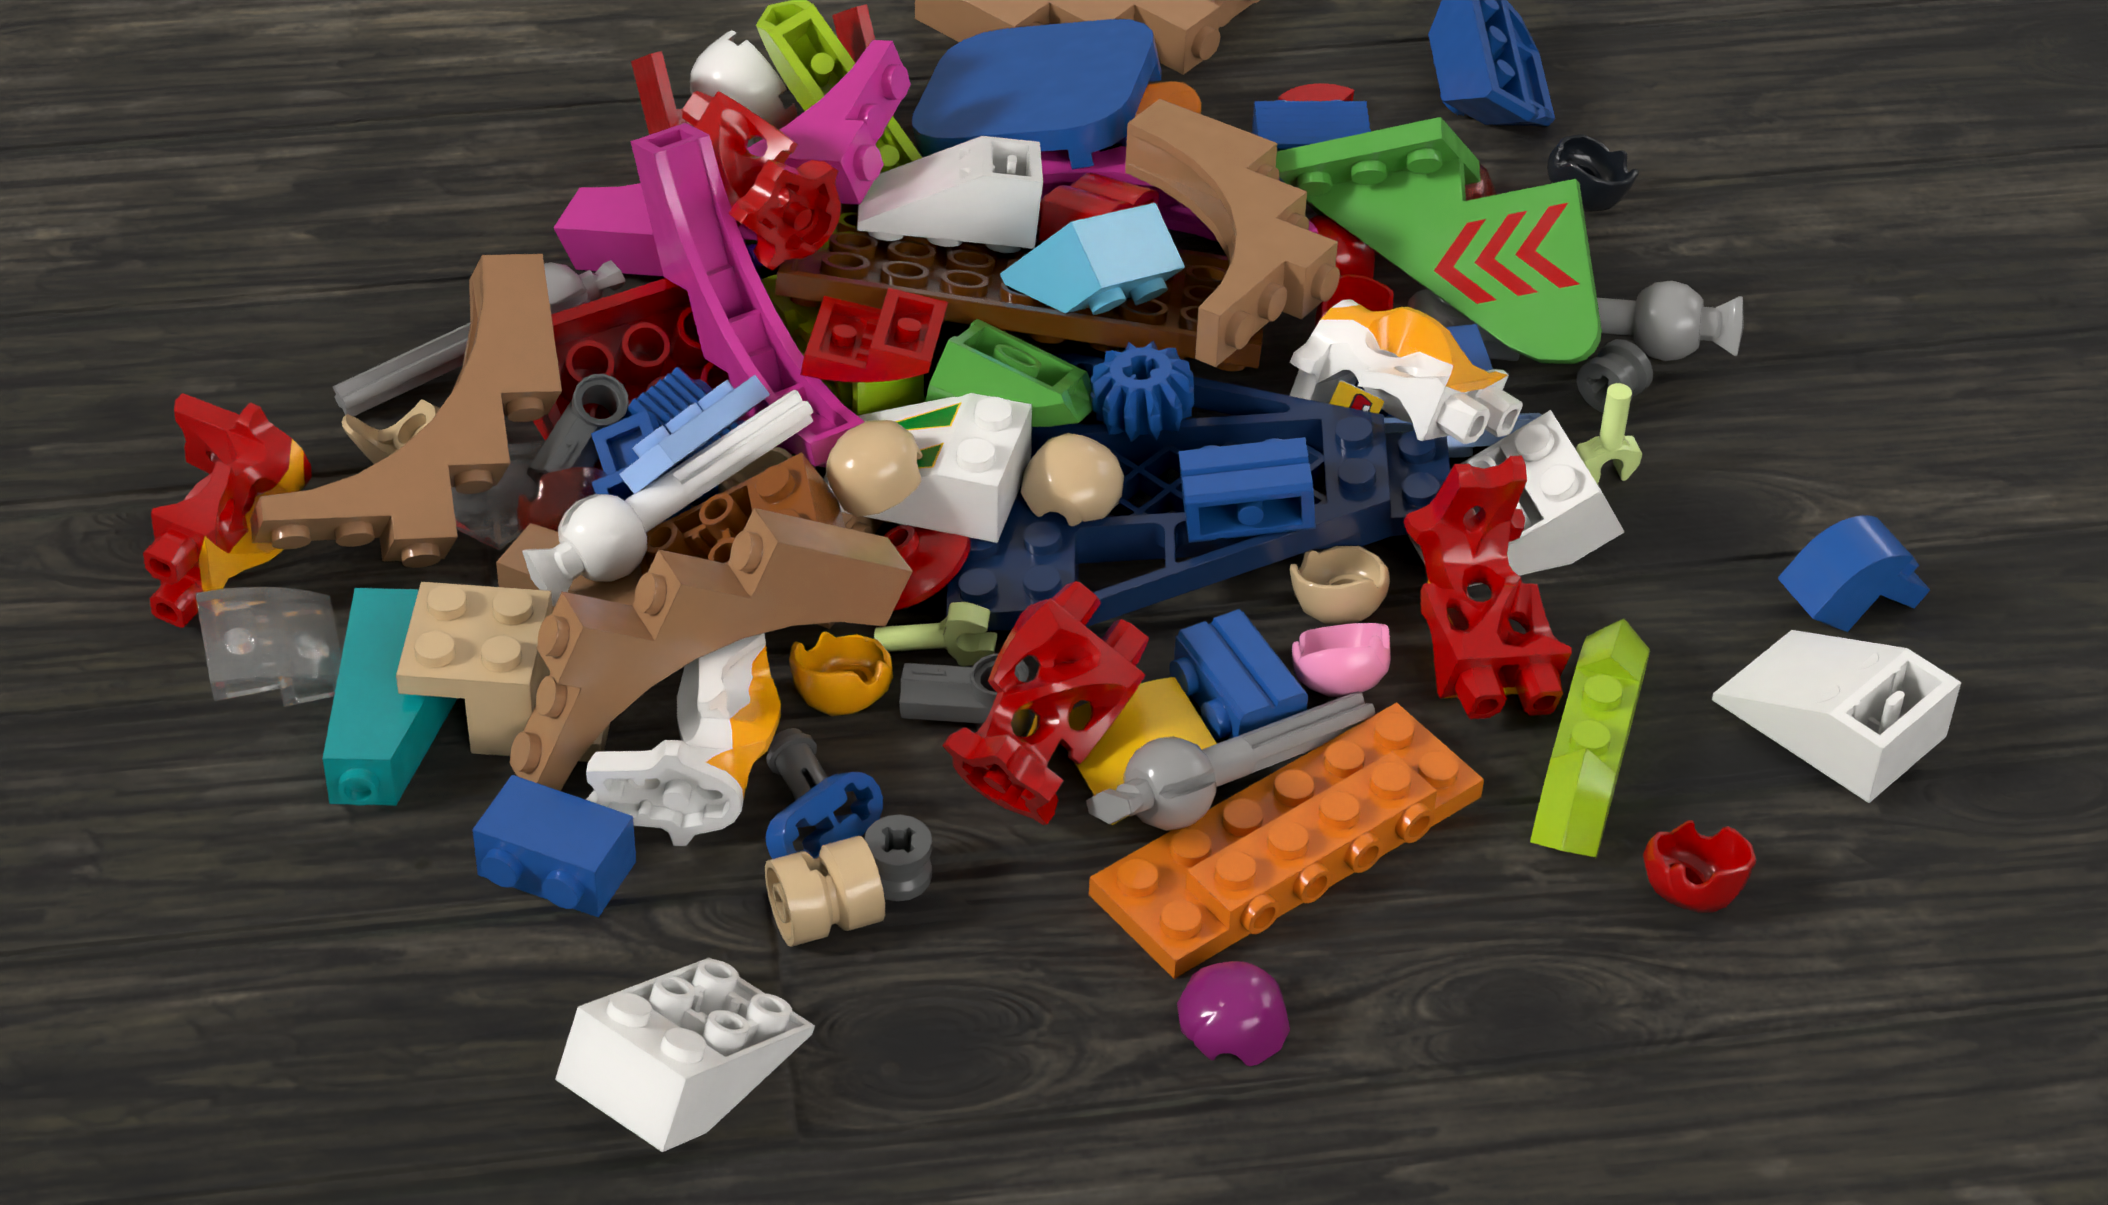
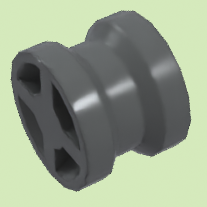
M1621 339L1608 342L1600 350L1597 357L1588 360L1577 372L1579 392L1590 406L1602 413L1604 412L1607 389L1610 385L1615 383L1627 385L1632 391V400L1633 396L1641 394L1648 388L1653 379V369L1646 354L1637 345Z
M900 814L885 816L875 821L867 829L864 840L867 842L875 859L883 887L884 899L905 901L921 895L929 887L932 879L930 860L932 837L930 830L920 820Z

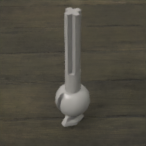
M612 260L603 263L595 273L588 270L580 275L564 264L552 262L544 264L551 314L594 301L602 297L604 289L609 288L615 291L622 288L626 282L622 271ZM469 322L333 386L336 393L334 397L338 406L343 409L345 415L356 416L462 366L471 323Z
M1671 280L1655 282L1638 294L1636 301L1597 298L1602 334L1633 336L1635 345L1649 357L1663 361L1679 360L1695 352L1699 348L1701 340L1713 341L1732 355L1738 356L1744 328L1742 296L1716 308L1704 307L1703 299L1696 291L1686 284Z
M1354 692L1205 749H1201L1197 744L1174 736L1157 738L1147 742L1135 751L1123 774L1124 783L1117 786L1116 791L1107 789L1086 800L1089 814L1108 824L1117 822L1128 815L1133 816L1136 814L1143 823L1166 831L1191 826L1204 817L1209 810L1216 794V787L1313 750L1375 715V708L1373 703L1365 704L1362 692Z

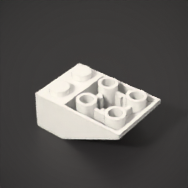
M980 136L880 173L861 204H858L857 231H866L870 236L886 241L900 240L903 238V235L924 237L930 243L944 247L959 246L962 244V241L986 244L989 249L1002 253L1018 252L1021 248L1034 249L1043 187L1040 142Z
M1551 410L1461 463L1484 469L1497 466L1510 456L1522 455L1526 464L1527 482L1516 509H1522L1525 516V525L1520 538L1509 542L1507 552L1509 565L1519 576L1572 564L1624 533L1604 494ZM1476 506L1472 509H1474L1475 513L1477 514L1480 511L1481 507ZM1408 535L1414 547L1416 548L1418 554L1420 555L1422 561L1425 564L1424 556L1421 551L1420 545L1417 544L1410 535ZM1477 583V584L1469 585L1468 587H1470V586H1475V585H1479V584H1483V583Z
M1791 630L1715 691L1712 700L1870 803L1947 736L1961 682L1908 648Z
M706 958L578 1006L555 1080L661 1152H664L707 1133L812 1035L815 1025L793 1012L789 1003L782 998L765 994L740 978L736 969L731 965L719 960Z

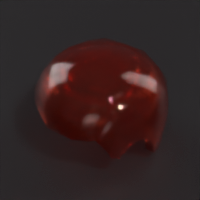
M572 467L543 475L540 478L538 496L534 501L530 502L525 494H521L518 497L519 507L517 508L516 519L520 533L530 523L558 532V527L564 513L576 501L594 495L595 491L592 482L606 476V473L594 467Z

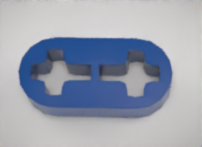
M863 772L840 773L825 778L780 811L770 821L766 832V846L771 858L775 859L800 851H806L813 858L819 857L822 845L863 835L875 821L880 819L883 810V795L879 785L871 776ZM853 791L857 800L850 806L852 814L835 816L833 812L847 801L846 792ZM815 825L817 829L802 842L805 850H795L792 842L799 836L797 827Z

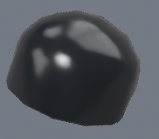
M1584 134L1563 137L1550 153L1547 165L1551 184L1576 179L1579 182L1583 210L1585 212L1609 210L1618 204L1631 189L1639 175V170L1632 169L1628 172V154L1624 150L1610 152L1600 141Z

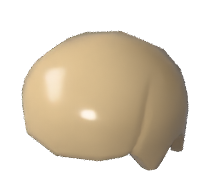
M892 420L866 421L849 429L837 440L827 460V478L844 511L857 517L880 514L900 504L918 488L921 483V475L918 470L917 459L922 458L923 455L913 434L897 422Z
M1067 433L1048 439L1032 457L1022 475L1021 494L1037 517H1042L1048 512H1057L1066 518L1069 526H1076L1082 521L1103 519L1118 504L1122 497L1124 474L1117 457L1107 447L1089 437Z
M1334 546L1321 552L1310 550L1305 552L1299 570L1296 564L1290 565L1293 590L1303 611L1325 625L1353 624L1366 619L1383 602L1390 584L1387 566L1379 556L1361 546Z

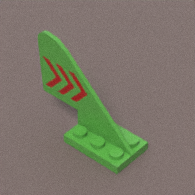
M1441 117L1277 151L1276 168L1279 170V177L1286 184L1307 191L1306 204L1318 215L1324 214L1512 351L1539 363L1575 364L1586 360L1597 349L1601 341L1602 328L1580 184L1576 179L1466 201L1465 185L1481 182L1479 160Z

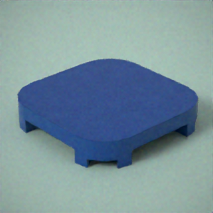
M1106 19L1005 28L983 32L964 39L948 49L939 60L913 113L911 125L918 152L924 158L977 137L989 136L1040 142L1041 152L1068 150L1072 169L1094 166L1091 153L1113 144L1121 143L1122 146H1127L1128 122L1135 118L1148 82L1161 81L1162 70L1153 31L1145 23L1131 19Z

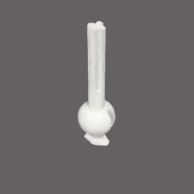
M792 390L626 500L613 495L594 494L576 501L564 513L558 527L559 545L550 549H525L522 551L531 580L539 590L551 591L552 606H555L561 592H568L573 580L580 575L588 580L612 582L629 575L642 562L646 553V532L814 422L811 414L814 413L808 401L802 400L797 390Z

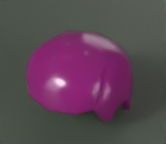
M1227 961L1201 968L1192 975L1177 1002L1181 1032L1190 1041H1193L1195 1046L1210 1060H1215L1219 1054L1229 1053L1238 1056L1247 1066L1258 1065L1281 1050L1290 1031L1280 986L1275 978L1252 963Z

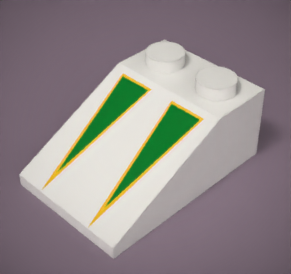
M969 393L961 397H948L858 416L865 422L873 420H892L897 422L913 434L923 455L922 458L917 459L918 470L921 475V483L918 488L900 504L880 514L864 517L998 543L1022 484V475L1031 460L1032 404ZM826 473L823 480L830 487ZM840 505L841 512H843V513H848V512L844 511V509H843L842 506Z

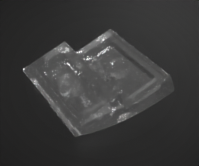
M239 587L195 593L214 701L274 689L281 690L284 706L334 697L342 655L329 595L280 587Z

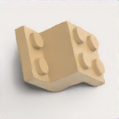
M421 582L396 673L398 694L464 698L471 753L510 756L514 739L520 732L524 731L536 705L538 687L541 681L550 675V670L536 647L538 645L540 626L543 620L553 612L551 591ZM610 724L579 761L589 762L595 752H604Z

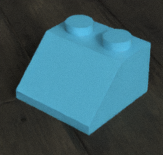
M1156 203L1072 221L1008 267L1000 275L1005 285L1065 314L1090 308L1092 314L1097 315L1121 305L1126 301V298L1132 297L1135 304H1141L1160 296L1168 290L1165 281L1180 272L1185 266Z

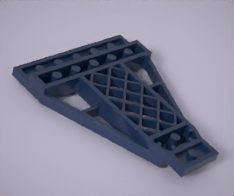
M1078 353L1052 354L1087 371L1090 383L1093 375V366L1103 363L1105 360ZM1193 377V407L1236 416L1182 419L1179 431L1161 430L1157 441L1149 434L1139 435L1131 442L1126 431L1119 434H1109L1106 424L1082 425L1075 423L1052 427H1032L1031 459L1048 439L1067 433L1089 437L1111 450V453L1117 457L1124 474L1122 497L1118 504L1108 513L1114 517L1105 516L1099 520L1082 521L1076 526H1069L1066 518L1057 512H1048L1042 517H1037L1022 496L1020 486L998 543L971 538L970 551L964 565L947 584L946 616L948 615L950 603L968 602L990 610L987 631L1012 630L1020 614L1029 605L1054 597L1066 584L1075 581L1079 582V564L1165 559L1166 568L1093 592L1098 596L1101 604L1085 625L1089 627L1310 550L1329 549L1334 546L1362 547L1391 536L1409 535L1404 525L1406 515L1430 504L1450 473L1447 436L1421 441L1417 439L1415 430L1385 433L1383 414ZM1305 437L1313 488L1323 480H1325L1326 496L1314 490L1315 529L1228 539L1217 538L1216 540L1189 543L1181 477L1171 485L1158 478L1169 468L1180 473L1179 451L1200 449L1209 445L1221 447L1258 443L1272 438L1285 440ZM1141 490L1152 497V499L1138 508L1127 500ZM1170 510H1173V511H1175L1176 513H1168V512H1169ZM1195 557L1180 563L1177 562V558Z

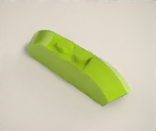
M790 0L768 5L756 24L772 62L804 111L821 100L855 65L854 60L815 5L807 0ZM892 116L882 136L875 144L881 153L884 163L880 173L922 158Z
M1624 618L1588 635L1584 640L1548 766L1530 840L1531 843L1591 857H1597L1650 652V649Z

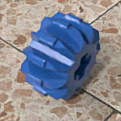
M1151 341L1146 347L1136 348L1128 342L1124 352L1106 351L1104 362L1093 366V375L1091 377L1092 410L1096 414V420L1106 424L1109 434H1119L1126 431L1131 442L1139 435L1149 434L1157 441L1161 430L1179 431L1181 420L1192 416V407L1194 406L1193 372L1190 370L1189 362L1179 358L1176 348H1166L1159 351L1154 341Z

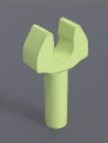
M1615 383L1607 389L1600 436L1580 443L1576 447L1577 453L1597 484L1601 476V467L1605 462L1613 459V465L1622 481L1627 480L1641 462L1642 452L1633 436H1625L1632 395L1631 389L1625 384Z
M953 602L949 605L947 617L940 623L876 627L874 639H877L888 652L945 648L957 660L960 666L974 665L982 657L995 653L997 634L987 632L990 618L989 609L968 602Z

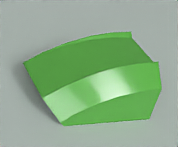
M976 319L971 323L969 329L958 337L953 336L948 340L929 383L925 402L948 397H961L969 393L999 397L1032 404V427H1052L1075 424L1082 421L1092 411V390L1087 371L982 320Z

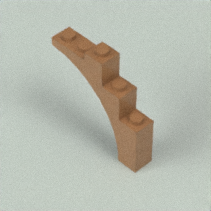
M915 0V19L958 42L983 32L1005 28L1106 19H1131L1145 23L1153 31L1160 63L1184 75L1203 60L1209 59L1217 51L1220 42V32L1218 31L1220 27L1227 25L1232 18L1260 0Z
M1158 99L1128 122L1125 173L1161 189L1189 208L1213 232L1228 258L1229 268L1221 284L1198 308L1195 359L1217 367L1234 351L1242 349L1250 338L1269 321L1276 320L1281 312L1303 319L1322 301L1326 302L1333 296L1340 277L1339 269L1336 267L1338 241L1308 230L1309 220L1305 217L1307 191L1279 181V170L1276 168V142Z
M543 254L482 255L469 279L471 324L463 367L452 393L434 418L397 452L356 475L312 490L261 496L250 518L253 543L272 542V546L277 549H296L304 547L315 540H336V543L340 546L353 547L365 545L372 542L375 538H380L382 561H402V564L406 567L420 568L434 565L441 559H445L458 537L451 487H455V490L461 494H477L497 486L510 465L504 416H507L513 422H530L540 419L550 412L562 392Z
M754 508L744 530L734 539L728 564L658 549L648 573H645L637 584L633 605L562 591L552 614L543 620L538 633V645L536 648L550 670V675L546 676L538 687L536 705L524 731L520 732L514 739L509 763L516 776L561 791L579 759L610 722L649 688L685 665L743 638L790 626L832 622L886 626L913 571L888 537Z

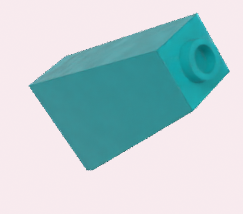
M354 589L322 758L329 804L396 806L458 699L398 694L396 673L419 589Z

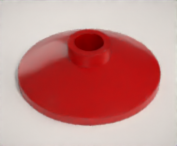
M904 524L887 532L884 537H888L913 571L894 610L918 604L945 587L964 565L970 551L971 538Z

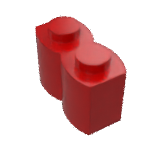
M1087 173L1070 186H1058L1042 198L1038 218V227L1040 228L1039 240L1044 242L1072 221L1156 203L1158 207L1159 192L1096 173Z

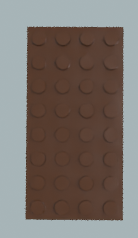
M841 203L840 218L829 240L814 254L802 259H788L781 263L777 272L775 295L790 297L793 303L805 307H820L823 297L828 296L882 309L889 287L947 301L948 305L943 323L950 321L970 324L969 326H971L973 321L979 319L1004 332L1009 330L1029 333L1032 339L1039 342L1056 344L1064 342L1065 339L1088 342L1092 348L1102 352L1111 350L1122 352L1127 347L1128 342L1136 348L1146 347L1151 341H1154L1159 351L1166 348H1176L1179 358L1184 360L1185 357L1195 359L1198 308L1221 284L1229 268L1227 256L1177 249L1185 268L1165 281L1168 290L1160 296L1141 304H1135L1132 297L1126 298V301L1121 305L1097 315H1093L1090 308L1065 314L1004 284L1000 273L1033 249L1021 248L1018 252L1002 253L989 249L986 244L962 241V244L959 246L944 247L930 243L927 238L903 235L902 239L895 241L880 240L870 236L866 231H857L858 204ZM1037 228L1035 248L1043 243L1039 240L1040 228ZM1264 326L1250 338L1242 349L1234 351L1216 368L1226 371H1240L1245 366L1258 368Z

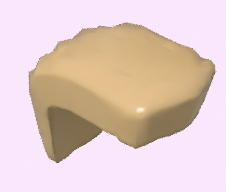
M421 399L410 412L389 428L375 429L349 414L343 417L342 427L373 464H376L404 446L434 418L440 408Z

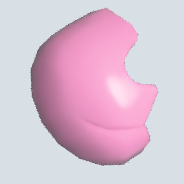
M1353 623L1310 629L1301 633L1299 641L1292 644V662L1298 680L1309 689L1328 697H1343L1354 692L1367 691L1379 683L1388 672L1390 666V635L1386 624Z

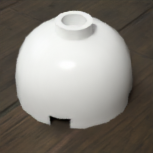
M732 30L725 33L709 45L697 58L691 71V94L699 91L714 97L720 91L777 129L783 128L797 118V110L794 103L785 109L779 98V95L785 92L787 88L770 63L748 40L737 46L733 42L737 33Z

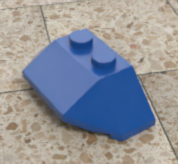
M1441 0L1428 36L1441 92L1440 97L1445 106L1457 115L1464 116L1466 114L1484 125L1549 126L1555 120V115L1540 54L1520 14L1507 0Z

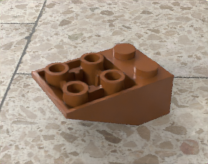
M801 452L720 494L712 496L707 501L658 524L646 532L647 550L640 563L642 576L648 573L658 549L728 564L734 539L744 530L754 508L845 528L839 501L831 488Z

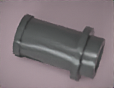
M790 728L777 733L773 737L767 751L766 763L773 773L782 776L795 800L828 777L815 756L817 744L811 735L802 733L799 729Z

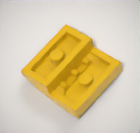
M1175 677L1156 679L1140 683L1134 695L1083 762L1078 765L1076 764L1095 796L1107 789L1116 791L1117 786L1124 783L1123 774L1130 758L1137 749L1149 741L1174 736L1197 744L1201 749L1217 743ZM1089 702L1071 711L1069 726L1072 729L1081 730L1090 720L1092 708Z

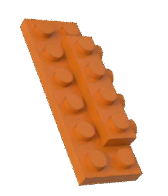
M1396 702L1210 808L1204 817L1191 826L1171 830L1092 875L1089 881V896L1175 979L1249 934H1259L1265 931L1278 917L1300 904L1316 901L1329 887L1354 872L1362 873L1368 870L1381 856L1403 843H1412L1419 840L1427 833L1430 827L1481 798L1484 779Z

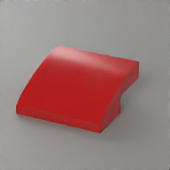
M889 287L882 309L824 296L804 354L800 375L823 380L869 383L894 381L929 373L948 302Z

